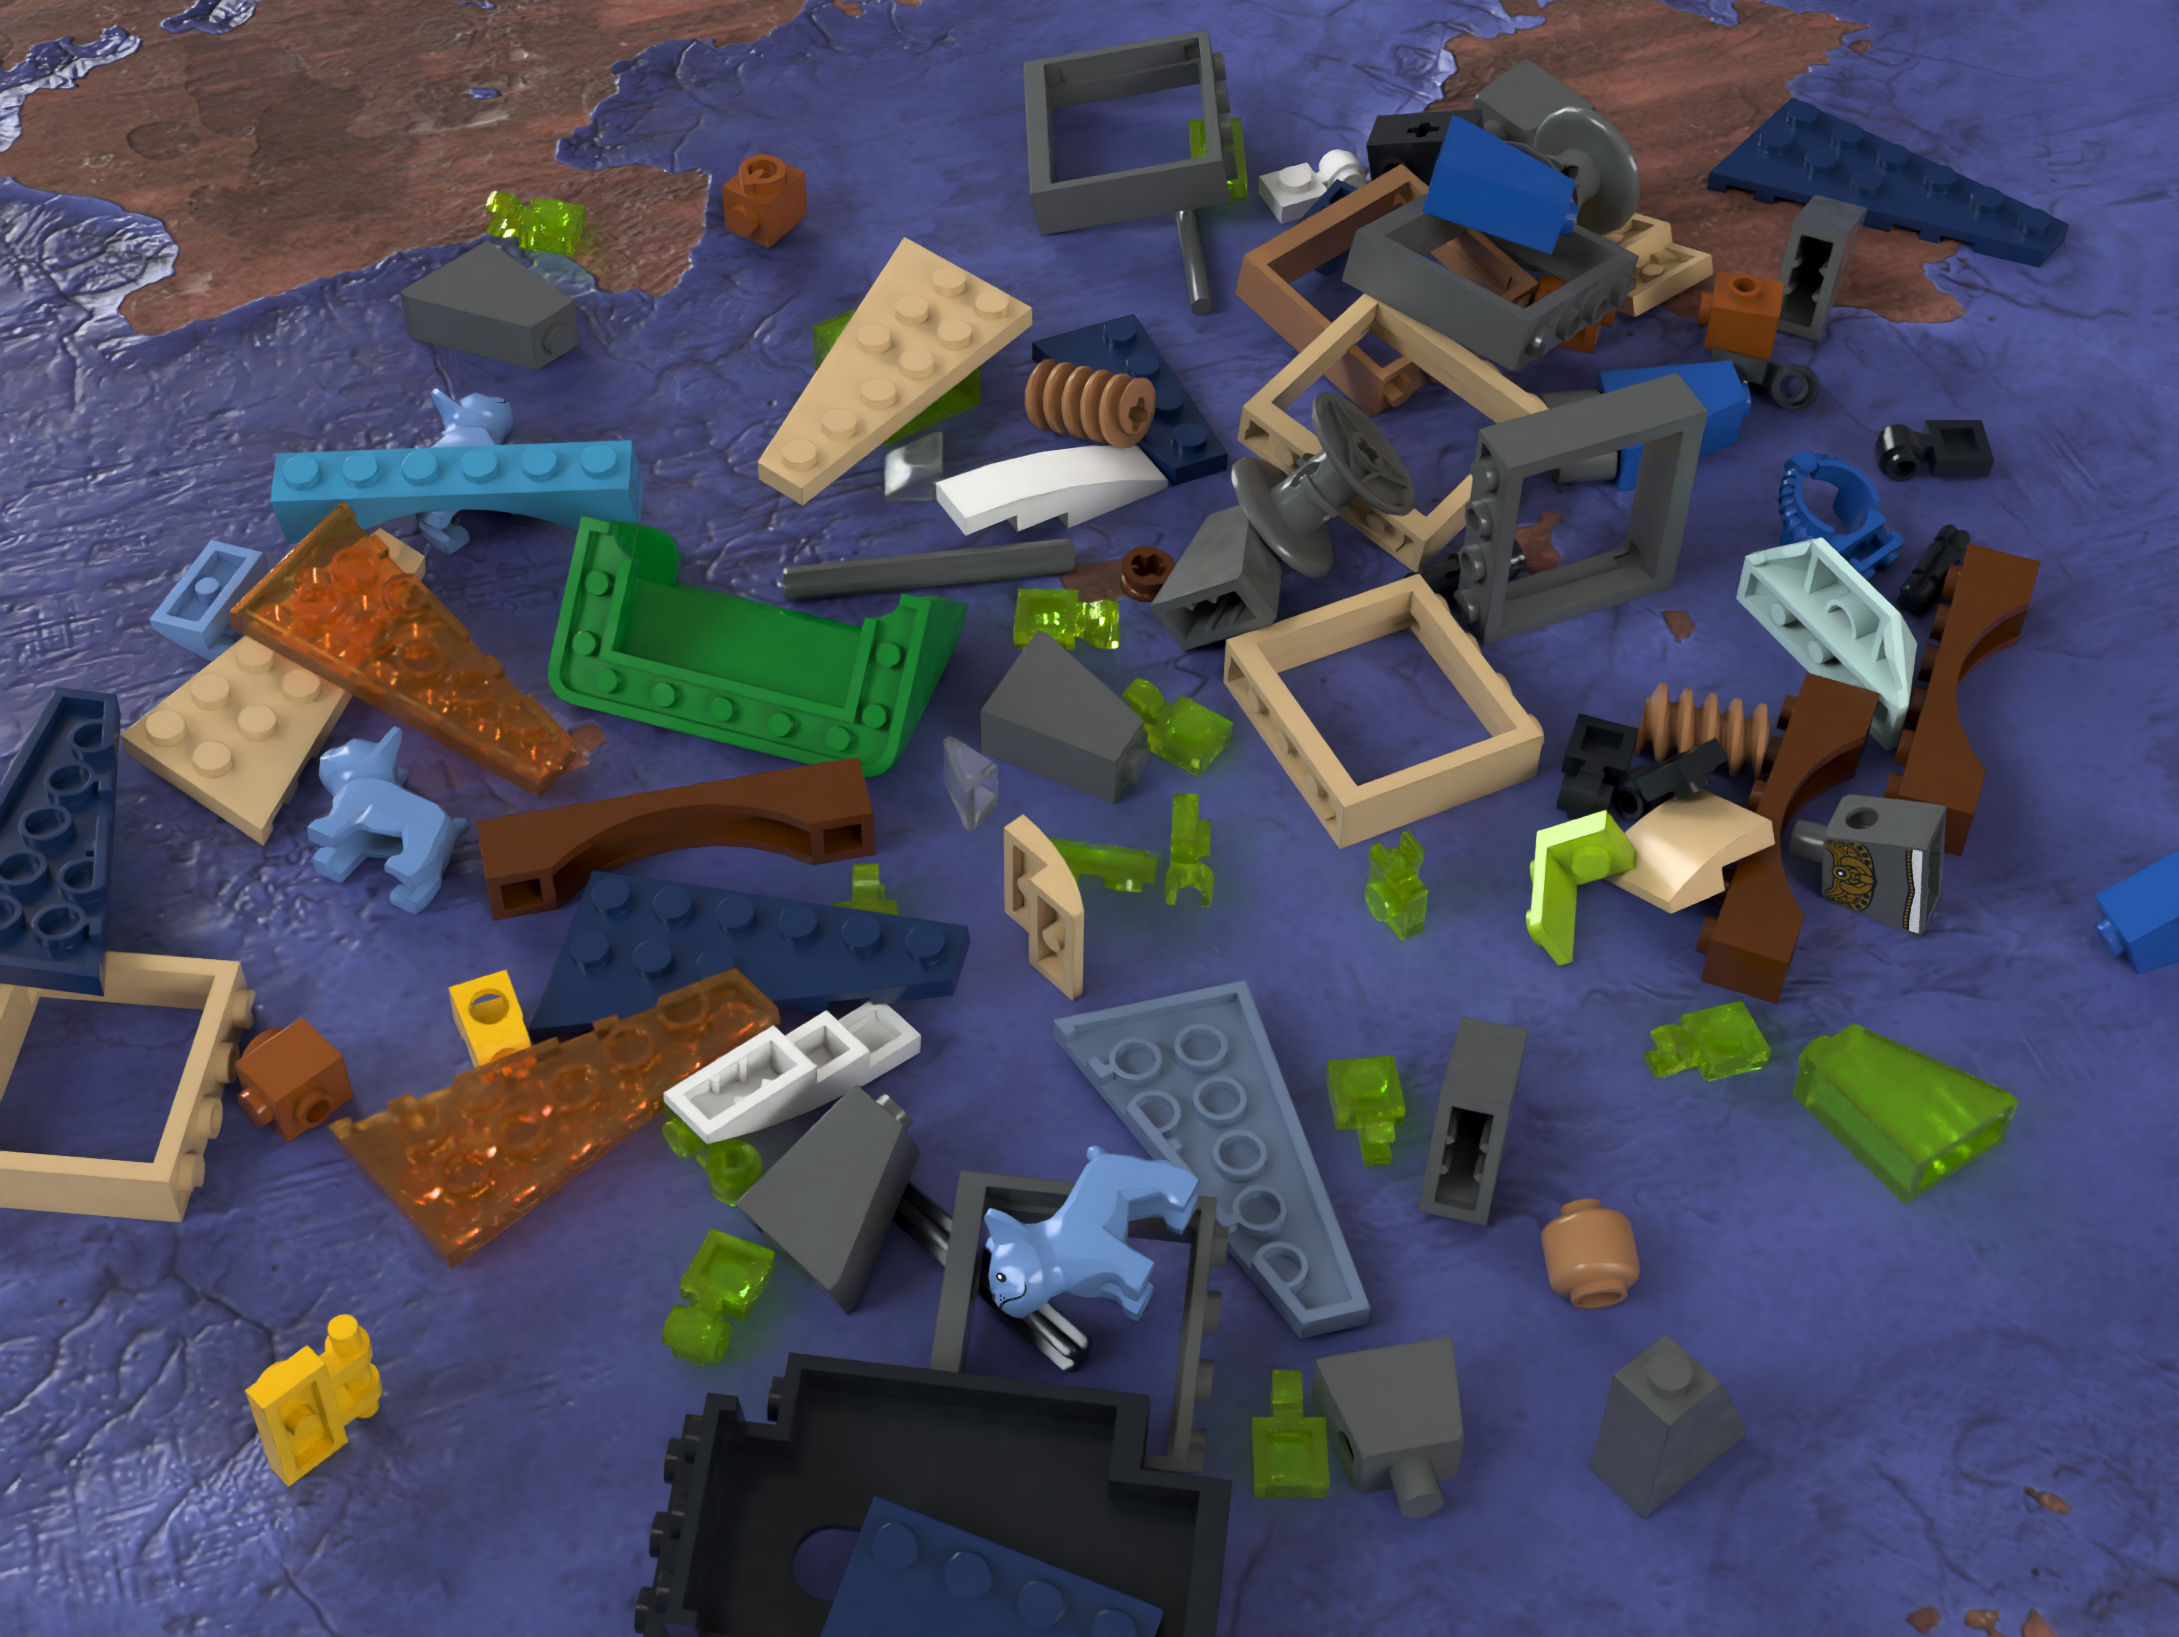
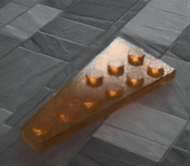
M344 501L230 610L231 628L538 798L543 796L576 759L577 742L531 695L521 694L505 677V668L492 654L485 656L470 641L471 633L414 573H405L389 557V548L376 534L369 536L356 522L355 512Z
M735 967L659 997L656 1007L622 1020H619L617 1014H613L592 1022L594 1031L563 1043H559L556 1036L457 1074L452 1085L415 1100L412 1093H408L386 1102L389 1108L387 1111L353 1123L349 1116L328 1124L327 1127L336 1144L445 1263L453 1269L667 1109L669 1106L664 1102V1092L774 1025L776 1027L781 1023L778 1007Z

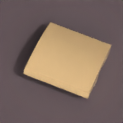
M1635 213L1621 229L1599 235L1639 256L1632 276L1637 280L1636 287L1627 293L1623 307L1621 309L1617 308L1618 311L1630 316L1637 317L1713 275L1711 254L1673 243L1671 225L1668 222Z
M1704 789L1679 801H1676L1673 797L1649 812L1624 833L1636 848L1635 869L1603 879L1670 914L1725 891L1722 874L1723 866L1774 845L1772 821Z
M1023 814L1004 827L1005 913L1029 933V964L1074 1001L1083 994L1084 908L1081 895L1069 867L1053 843Z

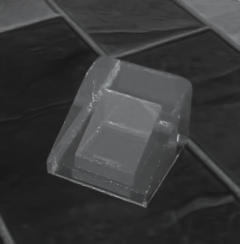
M943 432L929 434L886 454L885 501L937 500L936 482L943 480Z
M949 736L943 741L944 781L965 830L971 832L998 809V766L956 738Z

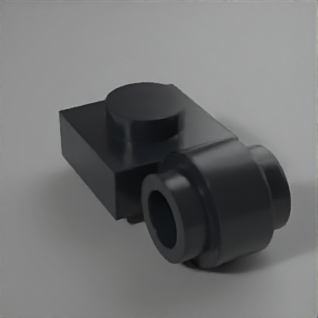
M1713 348L1710 362L1732 361L1740 383H1746L1750 393H1753L1756 383L1771 386L1773 399L1785 409H1805L1811 406L1819 395V378L1807 366L1798 364L1783 366L1731 350ZM1798 377L1802 382V391L1794 398L1789 393L1788 387L1790 381Z
M1926 420L1922 433L1914 432L1906 425H1891L1880 432L1874 446L1879 469L1883 474L1888 475L1890 479L1895 481H1906L1914 478L1920 472L1923 463L1929 464L1932 477H1989L1994 463L1982 420Z
M1578 714L1564 755L1561 772L1565 773L1556 804V809L1567 812V819L1575 820L1607 810L1609 813L1615 786L1618 780L1627 774L1636 746L1639 728Z
M1715 737L1681 752L1659 765H1641L1618 780L1616 789L1613 792L1614 805L1624 818L1639 821L1656 807L1671 799L1672 796H1674L1676 801H1679L1707 787L1711 783L1706 773L1728 759Z

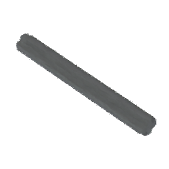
M1064 538L789 566L783 569L782 583L785 598L789 601L1069 573L1075 570L1077 556L1073 540Z

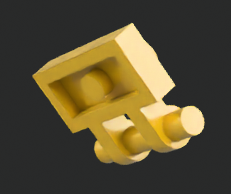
M338 1315L329 1322V1335L325 1341V1352L320 1356L306 1345L289 1359L276 1362L268 1367L258 1378L257 1382L245 1390L270 1468L288 1487L348 1443L344 1426L356 1417L362 1419L369 1418L379 1409V1398L383 1389L379 1371L375 1365L370 1363L373 1357L370 1337L365 1329L358 1326L356 1319L351 1315Z

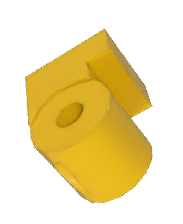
M507 969L448 987L453 1019L462 1040H465L472 1063L483 1085L536 1068L533 1049L522 1019L524 1016ZM492 994L500 996L489 1001L472 1005L476 999L484 995Z

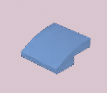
M211 540L149 620L152 628L169 640L209 661H214L313 582V580L269 570L263 552Z

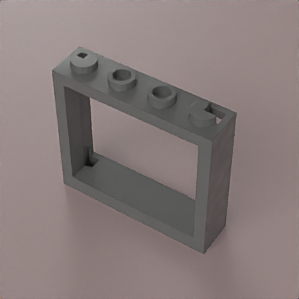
M1208 29L1023 62L1029 187L1040 236L1231 203L1228 181L1238 179L1234 149L1233 147H1228L1234 146V138L1229 114L1231 111L1226 81H1224L1227 80L1222 52H1212ZM1200 84L1208 156L1058 182L1055 109Z
M1426 193L1356 230L1341 280L1515 372L1538 357L1542 359L1549 350L1563 341L1569 342L1576 333L1591 324L1596 325L1603 316L1616 308L1621 309L1627 293L1636 287L1637 280L1632 276L1639 256L1577 224H1574L1569 238L1561 235L1558 236L1552 255L1481 232L1496 246L1568 282L1524 309L1424 257L1429 252L1464 234V229L1466 228V226L1423 213Z
M1678 373L1479 429L1475 462L1471 463L1473 480L1470 502L1465 506L1467 525L1464 547H1461L1459 550V563L1461 567L1458 590L1454 592L1453 596L1456 599V607L1461 613L1460 621L1465 625L1469 624L1482 645L1673 588L1708 410ZM1644 443L1625 547L1508 582L1523 478Z
M960 1170L929 1369L966 1373L987 1232L984 1217L988 1209L1007 1213L1024 1224L1043 1222L1051 1219L1064 1205L1076 1182ZM1198 1196L1196 1210L1182 1235L1168 1229L1166 1223L1159 1217L1129 1221L1127 1237L1191 1244L1167 1456L1145 1454L1143 1469L1187 1475L1188 1473L1202 1474L1207 1429L1193 1428L1196 1403L1210 1404L1214 1360L1201 1358L1203 1334L1218 1335L1222 1292L1210 1291L1208 1289L1211 1267L1225 1268L1229 1227L1216 1226L1217 1198Z

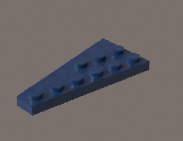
M1793 97L1710 171L1707 189L1722 193L1726 192L1728 185L1755 191L1753 200L1772 205L1776 197L1804 203V207L1815 194L1868 208L1863 223L1865 227L1890 232L1892 224L1921 231L1919 235L1920 240L1939 244L1941 237L1970 242V247L1974 253L2038 268L2065 242L2070 225L2050 216L2041 209L2033 208L2004 195L1996 188L1980 184L1956 173L1948 166L1930 161L1909 151L1902 145L1891 143L1863 130L1856 124L1845 122L1817 109L1810 103L1802 102Z
M592 870L528 1031L534 1045L558 1042V1034L591 1030L594 1038L619 1035V1027L658 1023L664 1030L767 1017L768 1009L802 1006L804 1013L829 1010V1002L867 998L873 1005L952 996L954 995L971 942L968 926Z

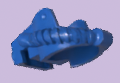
M1807 449L1802 450L1784 463L1786 473L1782 477L1779 487L1780 493L1778 494L1779 514L1782 515L1781 521L1784 525L1779 539L1780 546L1822 537L1867 581L1877 573L1874 570L1875 568L1881 566L1885 570L1901 557L1897 551L1906 541L1896 529L1887 537V532L1883 527L1887 519L1878 510V505L1881 502L1879 493L1875 485L1860 470L1851 466L1846 461L1842 462L1836 456L1832 458V455L1814 454ZM1809 474L1812 480H1822L1831 483L1839 489L1832 507L1836 515L1848 526L1850 534H1833L1834 527L1820 521L1806 507L1801 487L1805 476Z

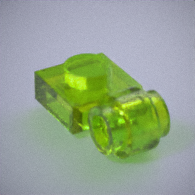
M663 1092L662 1100L666 1124L662 1126V1132L667 1143L680 1158L687 1160L691 1157L707 1172L709 1190L715 1198L727 1205L737 1206L736 1202L763 1176L760 1154L748 1143L733 1138L706 1144L664 1102Z
M710 1229L680 1281L681 1299L692 1303L687 1307L676 1304L671 1310L663 1328L661 1342L663 1345L671 1348L673 1357L697 1366H703L706 1361L713 1364H718L729 1346L733 1330L731 1323L722 1320V1314L743 1322L747 1321L776 1268L775 1251L718 1230Z

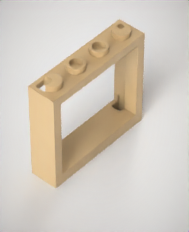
M1364 293L1242 407L1237 440L1262 459L1283 470L1288 476L1299 468L1296 461L1305 453L1316 455L1323 448L1319 443L1318 437L1284 411L1347 352L1348 348L1356 344L1369 331L1400 354L1412 360L1414 364L1497 424L1548 410L1549 408L1538 396L1525 392L1503 376L1492 363L1481 360L1456 341ZM1469 474L1427 517L1415 508L1405 516L1385 514L1367 503L1360 496L1352 501V510L1348 514L1340 513L1338 516L1409 569L1417 572L1422 570L1467 525L1465 506L1470 502L1472 474Z
M1420 574L1226 640L1224 684L1339 849L1537 776L1541 747L1544 744V734L1539 721L1534 715L1525 712L1512 695L1507 679L1501 673H1495L1482 656L1479 645L1473 635L1462 630L1450 614L1445 599L1440 594H1435ZM1410 627L1491 734L1492 738L1357 786L1277 673Z
M107 951L104 997L0 983V1103L40 997L204 1010L154 1163L0 1151V1208L182 1223L191 1192H193L195 1186L202 1187L205 1174L203 1155L208 1139H216L221 1129L223 1117L221 1098L226 1083L233 1084L237 1078L235 1062L240 1060L238 1045L243 1029L250 1030L254 1024L251 1008L256 993L247 987L241 962Z

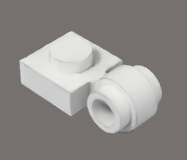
M1336 149L1323 156L1319 163V172L1317 173L1306 162L1259 176V194L1279 222L1284 224L1302 218L1336 179L1356 188L1366 185V171L1354 154Z

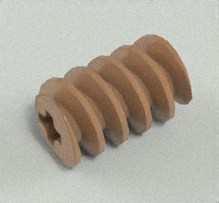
M1046 359L1035 367L1029 377L1025 388V407L1028 418L1033 426L1041 431L1056 432L1062 436H1074L1080 440H1092L1098 444H1111L1120 449L1131 448L1141 441L1151 425L1156 407V392L1152 382L1147 378L1133 379L1128 374L1114 375L1109 370L1096 371L1090 366L1077 367L1071 362H1061L1057 365L1054 359Z
M1660 682L1651 697L1646 699L1634 756L1639 757L1650 741L1653 742L1655 761L1664 762L1673 747H1677L1679 754L1716 737L1728 759L1730 777L1737 778L1747 762L1752 763L1755 781L1760 776L1771 726L1767 704L1758 703L1750 717L1745 718L1743 702L1740 698L1734 697L1726 711L1721 713L1716 693L1709 692L1701 706L1697 708L1694 704L1693 690L1691 688L1684 687L1675 703L1670 702L1668 684Z

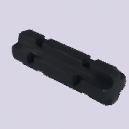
M1953 524L1945 525L1939 530L1934 538L1936 542L1929 545L1911 571L1913 575L1908 576L1900 587L1901 594L1897 598V603L1902 610L1910 609L1915 615L1927 612L1934 601L1932 597L1937 596L1945 584L1950 564L1955 565L1959 563L1967 552V545L1971 538L1966 530H1958Z

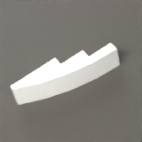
M1085 446L1039 452L989 464L936 482L937 501L966 536L1006 519L1017 532L1056 516L1061 519L1067 528H1070L1167 489L1168 480L1138 446L1122 449L1114 446Z
M868 1001L839 1020L826 1010L787 1035H783L774 1025L664 1092V1102L706 1144L759 1131L812 1111L845 1095L855 1084L861 1087L920 1053L921 1034L887 1003L873 1005Z

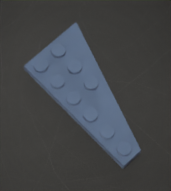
M1246 980L1053 1019V1037L1153 1160H1166L1187 1169L1199 1179V1188L1196 1195L1217 1198L1216 1226L1229 1227L1227 1250L1300 1339L1369 1324L1371 1307Z

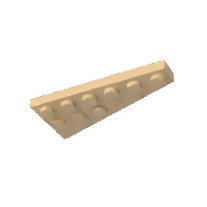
M904 237L759 459V480L803 506L1032 325V307Z
M379 528L122 733L123 751L264 846L273 831L272 821L283 803L289 804L298 789L300 774L309 759L317 757L357 689L356 680L366 664L371 666L380 651L379 642L391 622H397L425 575V556Z

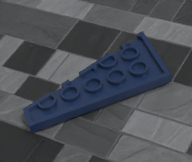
M56 687L0 783V983L104 997L121 712L116 694Z

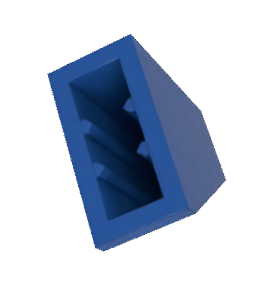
M1452 115L1434 167L1422 212L1552 255L1558 236L1561 235L1569 238L1580 205L1571 202L1575 185L1574 180L1469 121Z
M1732 361L1599 371L1596 389L1600 394L1678 373L1708 410L1699 458L1738 441L1742 418L1748 417L1750 414L1751 396L1749 387L1746 383H1740ZM1644 443L1617 451V472L1614 480L1618 491H1628L1636 488Z
M2179 850L2095 895L2102 920L2094 924L2100 940L2113 958L2124 954L2137 974L2179 963Z

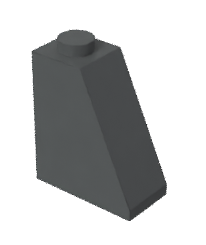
M1815 194L1793 220L1777 281L1785 282L1777 330L1816 341L1820 339L1852 264L1868 208Z
M489 241L483 242L400 291L407 333L418 341L533 370L542 368L580 344L574 301Z
M1241 505L1208 515L1149 607L1183 651L1272 625L1277 617L1283 560L1270 549L1251 525Z
M1037 630L980 710L981 753L1114 804L1128 782L1137 783L1145 770L1149 752L1147 748L1143 747L1144 720L1053 637L1042 631Z
M1462 1016L1440 1091L1418 1211L1487 1226L1529 1030Z
M857 1084L736 1202V1205L755 1230L847 1316L859 1304L920 1154V1151L906 1131L913 1123L907 1113L885 1093L875 1101Z
M1664 1334L1613 1375L1590 1469L1644 1519L1743 1438L1747 1428L1722 1383L1671 1337Z

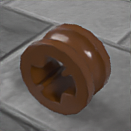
M1149 546L1138 547L1129 551L1122 563L1120 587L1123 593L1130 599L1139 602H1152L1175 567L1172 557L1164 550Z

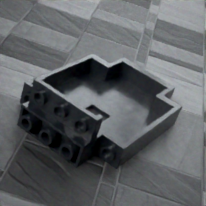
M789 1352L785 1377L774 1376L769 1390L767 1420L768 1422H776V1425L746 1421L738 1396L707 1393L703 1416L686 1414L681 1439L671 1438L669 1440L664 1462V1483L672 1484L667 1512L657 1511L655 1513L649 1541V1555L651 1558H658L653 1587L642 1586L640 1589L634 1619L635 1633L643 1634V1637H820L834 1601L812 1597L801 1589L795 1580L793 1572L796 1553L805 1540L823 1530L836 1529L860 1532L874 1495H880L1164 1607L1165 1611L1155 1637H1216L1232 1480L1143 1469L1150 1421V1395Z

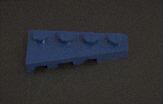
M1135 314L1032 342V359L1037 364L1046 359H1054L1057 365L1061 362H1071L1077 367L1090 366L1096 371L1105 369L1114 375L1124 373L1133 379L1143 377L1152 382L1156 392L1154 417L1147 433L1134 446H1138L1173 485L1227 470V451Z
M874 1495L820 1637H1155L1165 1608L883 1496Z

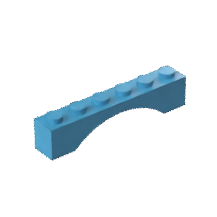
M632 440L277 453L270 503L287 543L348 541L362 531L391 519L421 512L452 509L492 510L522 514L554 522L578 531L581 516L640 524L643 480Z

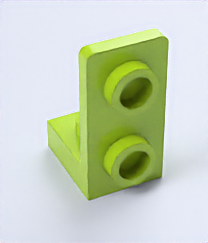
M1607 810L1537 831L1535 860H1532L1530 863V876L1533 883L1531 909L1526 913V924L1533 942L1539 947L1543 946L1558 966L1572 963L1577 886L1635 869L1636 848Z

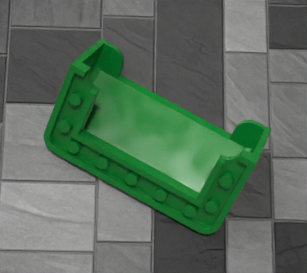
M581 516L548 665V680L551 689L560 699L573 705L809 765L859 757L865 778H875L888 774L899 764L962 634L968 603L938 596L919 597L902 593L899 606L891 614L883 617H865L862 628L679 583L677 579L681 565V552L677 541L669 533L658 528L633 522Z

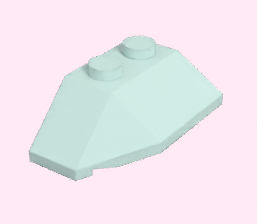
M1822 537L1762 550L1745 556L1736 599L1809 673L1880 693L1869 733L1886 751L1897 747L1909 706L1917 642L1901 613Z

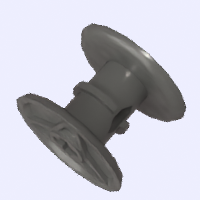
M1569 105L1551 112L1537 128L1533 146L1504 141L1575 181L1571 202L1580 205L1575 224L1597 235H1603L1621 229L1635 214L1640 196L1638 165L1630 145L1610 120L1591 108ZM1500 248L1524 270L1533 272L1544 271Z
M1325 391L1316 397L1312 404V423L1319 443L1323 448L1316 455L1305 453L1296 461L1299 468L1289 476L1265 459L1244 456L1232 465L1231 478L1242 509L1251 525L1270 549L1291 568L1308 578L1324 579L1334 569L1335 548L1325 522L1340 513L1348 514L1352 510V501L1360 496L1373 507L1389 515L1405 516L1415 508V491L1411 479L1394 447L1379 428L1357 406L1338 394Z

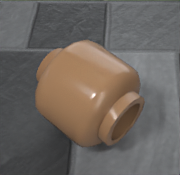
M1580 1199L1563 1205L1560 1208L1561 1216L1550 1221L1541 1232L1542 1248L1552 1291L1563 1299L1571 1300L1573 1307L1582 1310L1606 1308L1624 1301L1628 1297L1627 1289L1632 1287L1640 1277V1264L1629 1218L1618 1210L1602 1208L1601 1201L1597 1199Z

